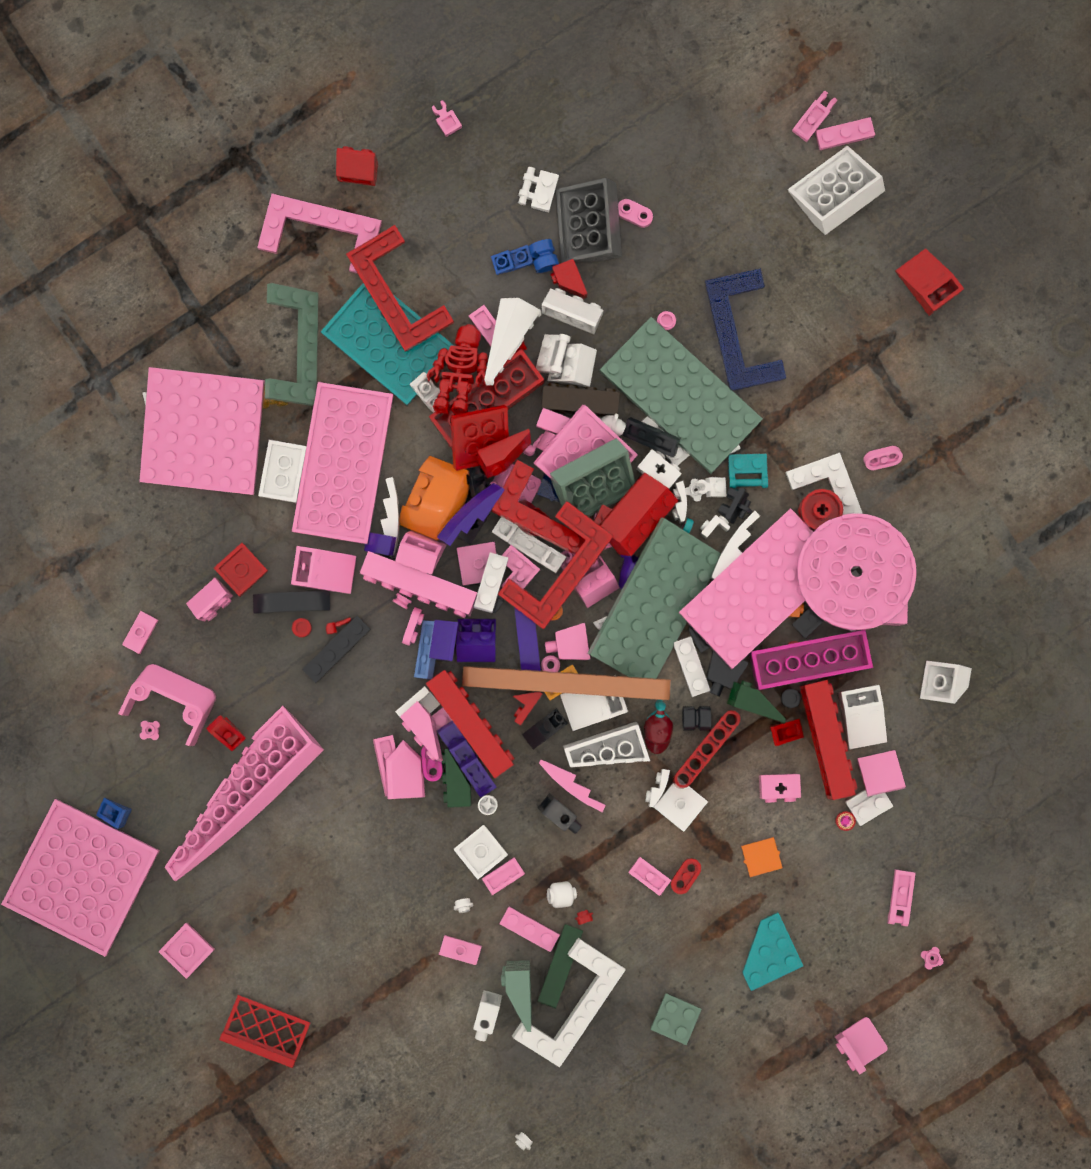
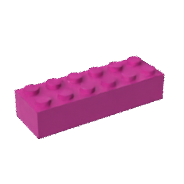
M866 630L749 653L757 690L873 668Z

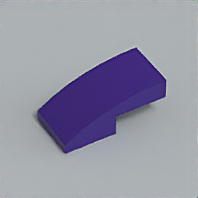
M369 532L368 544H365L364 551L393 556L397 537Z

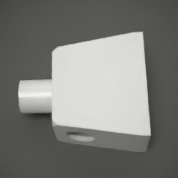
M483 990L473 1028L477 1031L475 1035L477 1040L486 1041L488 1034L493 1033L502 995Z

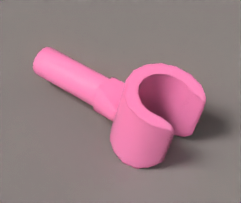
M543 434L534 442L533 446L529 445L523 453L533 456Z

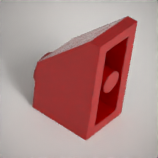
M574 259L552 267L550 276L553 284H557L559 289L582 299L587 298V291Z

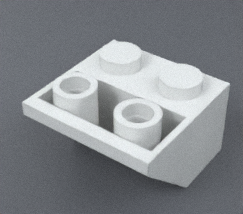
M567 344L561 365V374L549 373L547 381L564 385H576L578 387H590L597 350L583 344Z

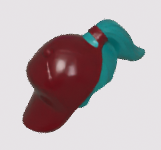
M663 700L655 702L656 710L647 717L644 724L645 743L647 748L654 754H660L667 749L673 734V722L664 711L666 704Z

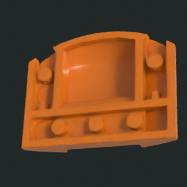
M429 456L419 469L420 474L406 505L402 506L399 525L438 541L437 536L450 519L465 505L469 491L466 474L469 475V471L466 469L456 471L453 468V464Z

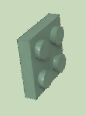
M665 992L650 1029L687 1045L702 1009Z

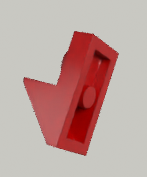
M541 692L513 696L525 705L524 708L519 707L513 715L516 717L515 722L521 726L542 696Z
M221 715L206 728L210 734L231 751L246 739L227 717L224 718Z
M800 719L770 725L775 746L804 738Z

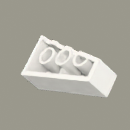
M637 722L563 746L570 767L650 761Z

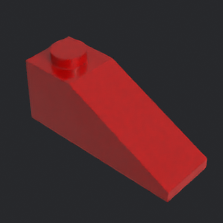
M524 430L476 450L478 463L487 478L497 476L506 471L531 444L530 430Z

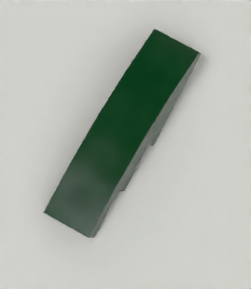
M564 925L537 1002L556 1009L573 962V958L568 955V952L578 938L581 939L583 930Z

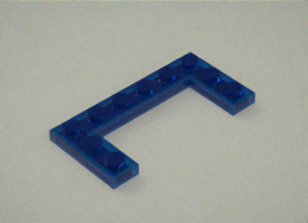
M761 268L705 280L729 388L732 391L785 380L786 374L782 360L745 368L728 297L763 289L765 285Z

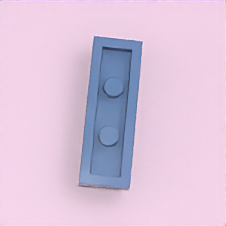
M423 620L414 674L416 678L430 680L433 678L436 659L429 658L434 621Z

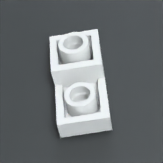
M423 372L409 385L434 413L433 404L434 400L437 399L438 393H440V389L435 386L431 379L428 381L427 374Z
M683 481L676 483L675 489H673L674 496L680 502L674 505L672 514L675 521L678 520L680 524L685 521L687 511V497Z
M661 769V773L657 772L656 784H659V788L651 787V790H647L645 802H649V807H654L661 798L667 785L670 770Z

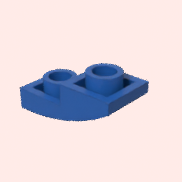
M529 245L491 256L496 274H503L533 265L534 259L531 258Z

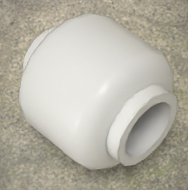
M567 881L553 883L547 889L548 902L555 908L569 907L573 904L574 899L577 898L575 887L572 888V885Z

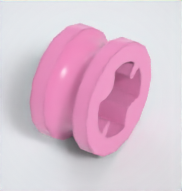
M397 593V598L393 599V602L407 610V605L411 604L412 601Z

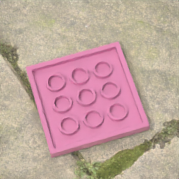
M582 405L534 461V464L551 479V472L615 438L628 450L630 462L638 454L586 405Z

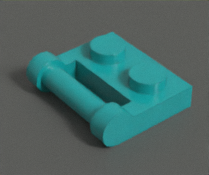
M767 454L729 455V489L730 487L750 486L768 488ZM735 474H761V479H735Z

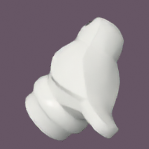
M618 414L606 415L600 418L616 435L621 436L623 434L626 423L618 419Z

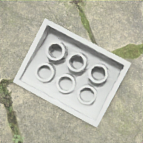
M849 146L840 150L788 189L790 195L812 223L825 235L885 191L883 177Z

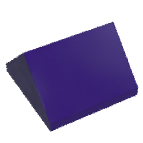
M434 621L429 658L452 662L458 622Z

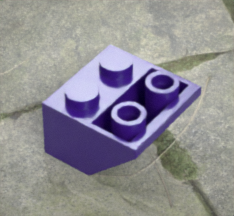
M458 619L456 640L457 662H495L496 619Z

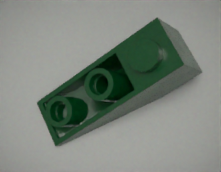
M445 749V753H442V765L446 764V772H442L443 784L447 785V792H443L444 803H447L448 807L472 806L471 786L449 749Z

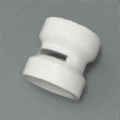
M491 795L483 796L478 802L479 811L485 815L493 814L498 807L496 798Z

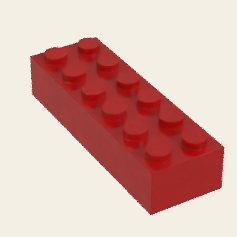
M521 349L510 360L505 362L503 371L496 375L493 385L485 387L483 379L479 382V388L476 382L472 385L471 393L467 396L468 412L500 405H506L509 410L542 386L544 378ZM456 397L449 401L450 409L448 414L434 412L429 416L430 421L451 449V416L455 415L451 408L453 402L456 401Z
M443 670L428 681L426 685L494 778L498 777L514 765V756L509 750L505 751L502 748L503 741L498 734L493 735L489 730L492 726L487 719L484 718L482 720L478 715L481 711L474 702L470 704L467 700L469 697L468 693L463 687L459 688L456 682L458 679L452 671L447 672Z
M828 680L799 686L827 799L836 800L856 795L857 784L855 779H852L850 773L853 770L850 759L847 760L845 753L848 752L845 740L842 741L841 737L843 727L836 717L838 707L836 702L833 703L831 697L834 694L832 684H828Z

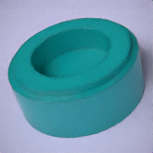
M687 517L681 529L690 533L694 521Z

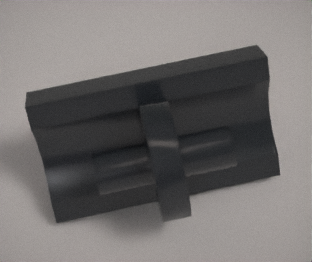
M480 466L466 468L469 471V475L466 474L467 484L469 485L468 494L473 498L491 484L485 482L484 478L486 475Z
M730 487L726 497L733 500L731 506L724 503L721 504L718 512L733 525L737 517L743 519L745 513L751 515L753 512L749 508L751 501L747 500L749 493L742 487L739 489Z

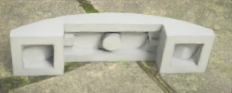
M503 517L500 518L492 530V533L555 573H557L566 559V556L535 537L525 534L516 524Z

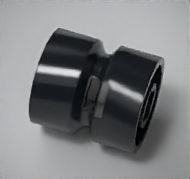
M683 706V731H694L696 728L700 731H711V707L699 706L698 709H695L694 706Z

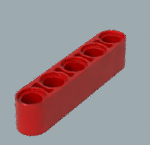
M727 711L718 720L673 777V783L677 788H687L739 725L740 715L736 711ZM727 715H732L735 718L734 725H729L726 722ZM715 730L722 731V740L714 737ZM703 745L711 747L709 755L702 752ZM691 760L699 762L697 770H693L690 767ZM681 774L687 777L685 785L679 784L677 780Z

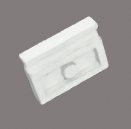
M866 790L845 801L859 826L893 807L886 793L867 797Z

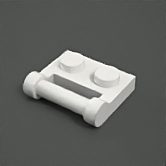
M565 334L544 335L536 365L539 373L561 374V365L567 343L571 339L570 336Z

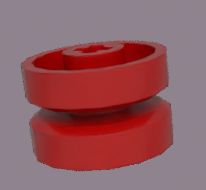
M818 489L803 498L797 513L799 518L814 532L828 520L842 516L843 505L838 495L831 490ZM817 509H821L823 511V514L820 515V512H817Z

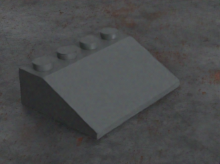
M603 178L556 189L561 263L574 259L575 263L622 257L616 182Z

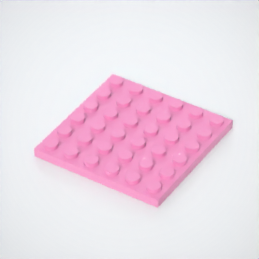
M149 367L140 482L254 495L265 380Z
M55 799L1 905L103 956H107L160 850Z

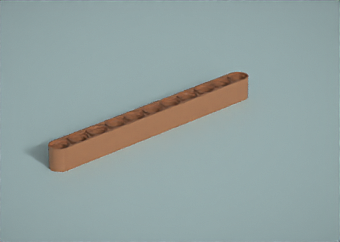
M463 666L462 686L670 700L671 680Z

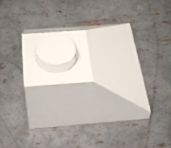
M926 661L920 699L955 704L969 687L972 668L956 664Z

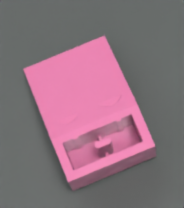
M411 530L405 533L395 562L432 575L447 544L441 540L436 541Z
M297 546L291 585L351 594L356 556Z
M566 550L561 552V554L566 556L561 565L562 570L566 568L575 556ZM599 556L575 590L586 607L589 608L620 587L608 566Z

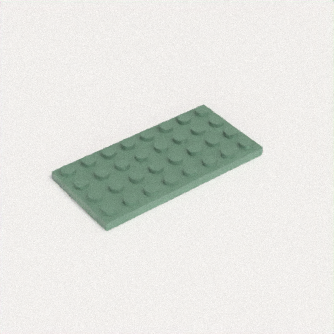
M652 317L599 370L605 378L664 432L681 438L679 446L710 474L763 419Z
M660 518L587 654L627 677L656 679L674 647V642L677 641L687 623L679 612L706 588L721 553L665 518Z

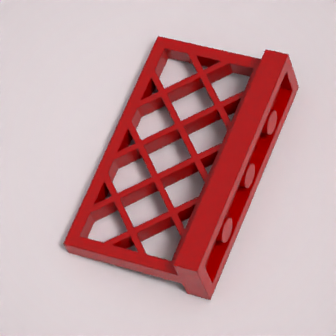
M238 995L219 1040L294 1068L311 1023ZM240 1001L247 1002L251 1011L240 1015L238 1010ZM261 1008L265 1009L269 1018L258 1022L255 1011ZM270 1012H273V1013H275L276 1015H274V1016L271 1017ZM252 1013L256 1024L246 1028L242 1017ZM279 1015L283 1016L287 1025L276 1029L273 1018ZM239 1019L243 1030L237 1033L230 1031L231 1023ZM270 1020L274 1031L264 1035L260 1024ZM297 1022L304 1024L303 1033L295 1036L291 1025ZM258 1026L261 1037L253 1040L249 1037L247 1030ZM288 1027L293 1038L282 1042L278 1031ZM245 1032L246 1037L240 1035V1033ZM276 1033L280 1044L271 1047L267 1044L265 1037ZM301 1036L299 1043H297L296 1038ZM263 1039L264 1043L258 1042V1040ZM294 1040L297 1047L294 1055L287 1053L283 1044Z

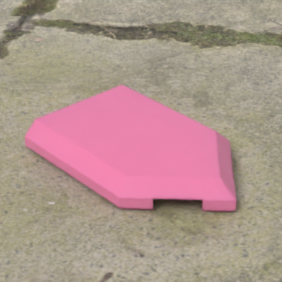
M402 740L396 750L385 760L387 799L425 797L422 757Z

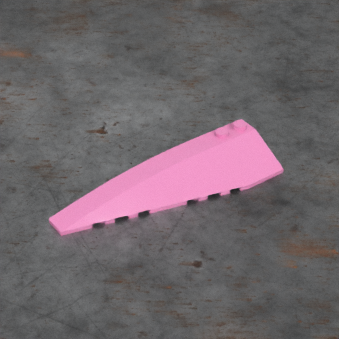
M284 706L252 737L254 742L249 748L245 747L242 752V758L237 764L233 765L231 774L222 781L206 805L208 808L204 814H200L196 821L198 823L192 831L189 830L183 845L178 846L166 864L165 868L174 881H177L239 832L324 750Z

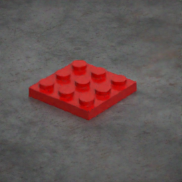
M506 405L451 416L453 468L456 471L480 466L476 450L509 437L508 408Z

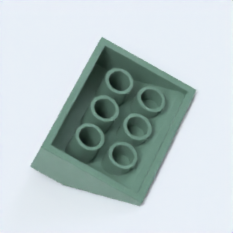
M617 438L550 473L553 487L562 507L568 501L588 517L597 513L602 504L608 507L620 501L635 483L628 450Z
M530 960L507 961L506 966H503L501 984L506 986V993L526 1031L531 1032Z

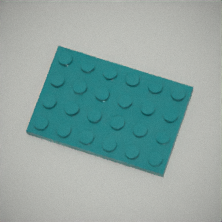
M364 283L321 331V334L407 406L417 396L409 384L423 372L427 374L432 369L433 362L438 359V353L442 348L449 350L450 346H454L438 332L405 352ZM394 295L411 324L421 319L420 316Z

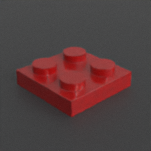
M244 543L238 545L214 567L215 571L239 597L268 572L265 566Z

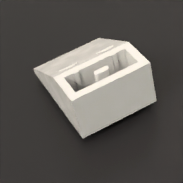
M570 693L560 695L572 731L628 712L623 697Z
M875 685L838 692L849 749L887 742L880 686Z

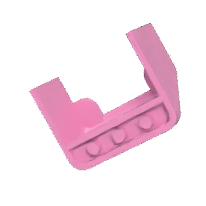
M148 665L132 684L118 714L129 716L136 700L143 701L147 699L151 690L186 706L183 712V719L187 724L193 726V729L185 745L195 746L216 701L214 691L161 666Z

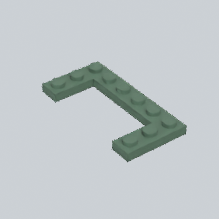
M274 283L267 284L268 304L298 309L297 383L271 378L265 379V399L314 406L317 390L318 293Z

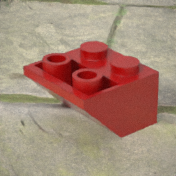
M347 146L337 148L336 177L338 181L370 186L376 185L378 161L376 154L372 150L361 149V151Z

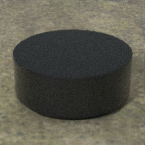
M787 689L781 695V702L787 708H794L801 701V696L795 689Z

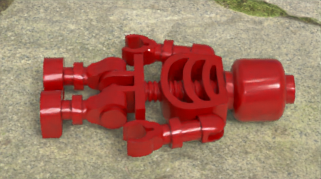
M467 324L457 330L455 346H450L449 350L442 348L438 353V359L433 362L432 369L427 373L428 381H430L431 376L436 374L434 380L437 383L440 379V370H443L445 366L444 362H446L447 368L453 372H442L440 393H438L437 399L434 400L433 404L435 412L440 414L449 413V393L453 392L454 389H457L459 395H457L456 401L452 404L451 410L453 414L468 412L467 396L471 393L472 384H474L473 375H469L476 371L478 373L475 380L478 388L480 387L479 382L482 379L485 387L488 386L485 383L488 356L485 352L478 353L477 349L481 333L474 325Z

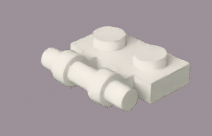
M528 167L527 173L523 177V187L519 191L518 196L520 198L518 203L526 205L527 199L532 200L531 208L549 213L559 175L541 170L539 177L534 176L535 168ZM531 183L536 184L535 193L529 192Z

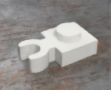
M709 477L705 478V480L694 482V484L701 486V490L695 491L696 495L706 493V497L723 498L727 496L725 478Z

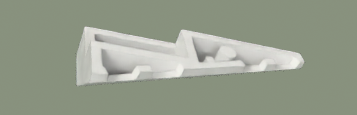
M501 298L485 375L486 385L494 384V378L503 371L505 362L510 360L523 342L524 335L528 329H532L534 326V320L541 316L540 309L520 298Z

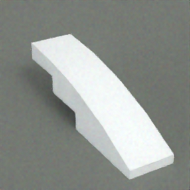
M391 477L385 479L390 498L383 499L388 518L382 519L381 524L384 535L397 537L394 554L390 556L391 558H396L400 515L395 480Z
M756 511L741 524L726 544L712 573V581L742 554L738 547L751 536L746 529L760 517Z

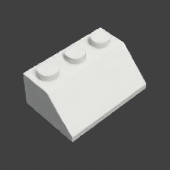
M550 289L542 303V314L594 335L603 315L601 306L595 303L587 304L583 302L582 298L575 295L573 297L565 295L566 292L561 289Z

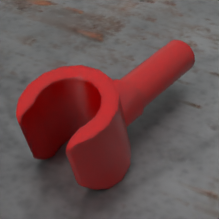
M351 618L328 623L326 625V633H337L336 627L351 622Z

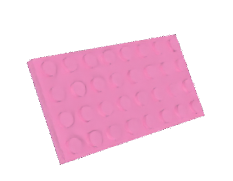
M318 382L292 532L368 544L393 394Z
M791 508L679 612L731 669L805 601L798 582V562L802 548L813 531Z

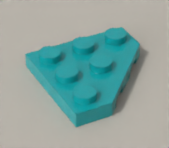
M776 912L760 920L742 971L751 991L803 967L802 961L779 913Z

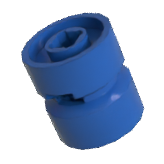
M551 239L537 241L528 247L531 258L535 259L533 264L536 273L551 271L553 266L559 264L557 255L553 254L555 249Z

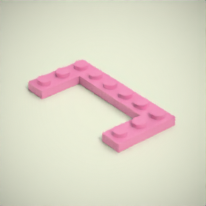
M271 194L257 248L277 254L286 218L358 235L355 248L379 235L382 221ZM350 264L349 271L357 273L353 265Z

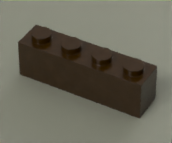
M548 383V386H543L542 409L545 408L555 413L575 414L582 405H586L596 416L618 414L620 392H616V389L605 388L604 391H600L596 387L578 389L576 385L559 387V384Z

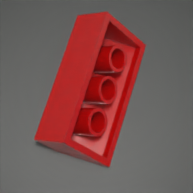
M643 473L599 525L614 536L609 543L619 555L632 556L656 528L660 518H664L679 500L668 487L647 473Z

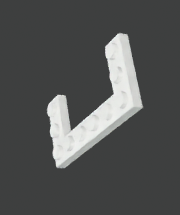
M840 453L786 472L791 490L828 478L832 491L842 501L843 515L863 514Z
M579 938L568 952V955L597 975L554 1039L533 1025L531 1032H527L522 1021L512 1035L515 1040L558 1067L562 1065L626 970Z

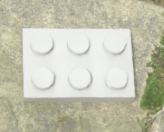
M269 440L259 497L297 503L307 446Z

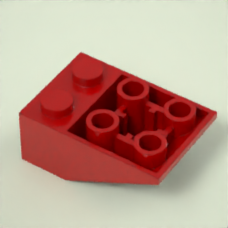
M924 249L895 270L929 316L964 290L953 273L927 249Z

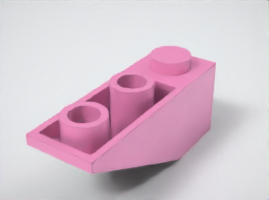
M417 701L400 716L404 721L402 725L408 732L412 730L416 735L414 737L415 741L420 746L424 745L428 749L426 754L433 761L436 759L442 762L443 758L434 718Z

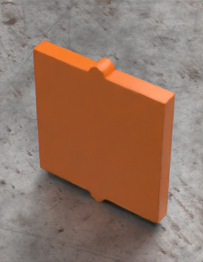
M774 837L741 846L745 859L743 862L747 866L750 877L782 869L779 857L780 851L777 850Z

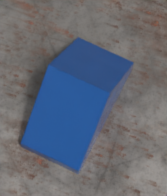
M104 798L96 816L114 828L119 829L125 826L132 809Z

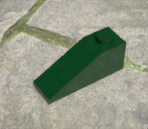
M743 680L741 684L733 683L727 704L785 723L786 719L759 690L752 688V683Z

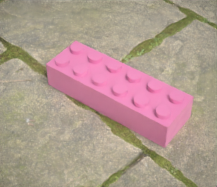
M369 551L360 571L365 581L376 584L377 581L381 582V586L392 591H394V588L399 589V593L410 598L412 595L418 597V601L428 605L431 601L436 603L435 606L444 611H447L448 608L452 609L455 615L465 618L466 615L471 616L478 594L467 588L423 573L409 566H404L401 563Z

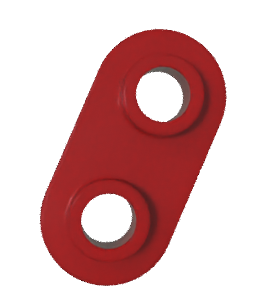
M686 859L671 879L670 885L675 893L685 894L688 892L699 876L701 865L696 859ZM693 864L694 870L688 871V865ZM679 880L684 882L682 887H677Z

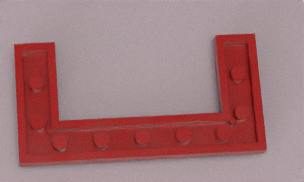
M394 225L346 255L406 352L454 323V320L443 305L415 323L411 324L373 263L405 243L402 235Z
M517 460L503 486L505 490L493 506L491 512L575 555L586 541L583 537L518 502L534 468ZM602 504L594 521L600 524L612 509Z
M566 501L555 517L586 541L542 600L539 601L512 579H508L498 593L499 596L542 629L546 628L614 537L568 501Z

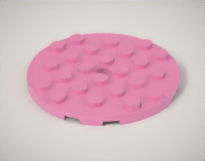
M846 514L823 523L807 539L798 562L799 587L808 606L824 621L848 630L871 629L890 621L907 604L916 581L915 558L906 538L887 521L868 514ZM853 567H860L862 575L859 577L853 576L851 569Z

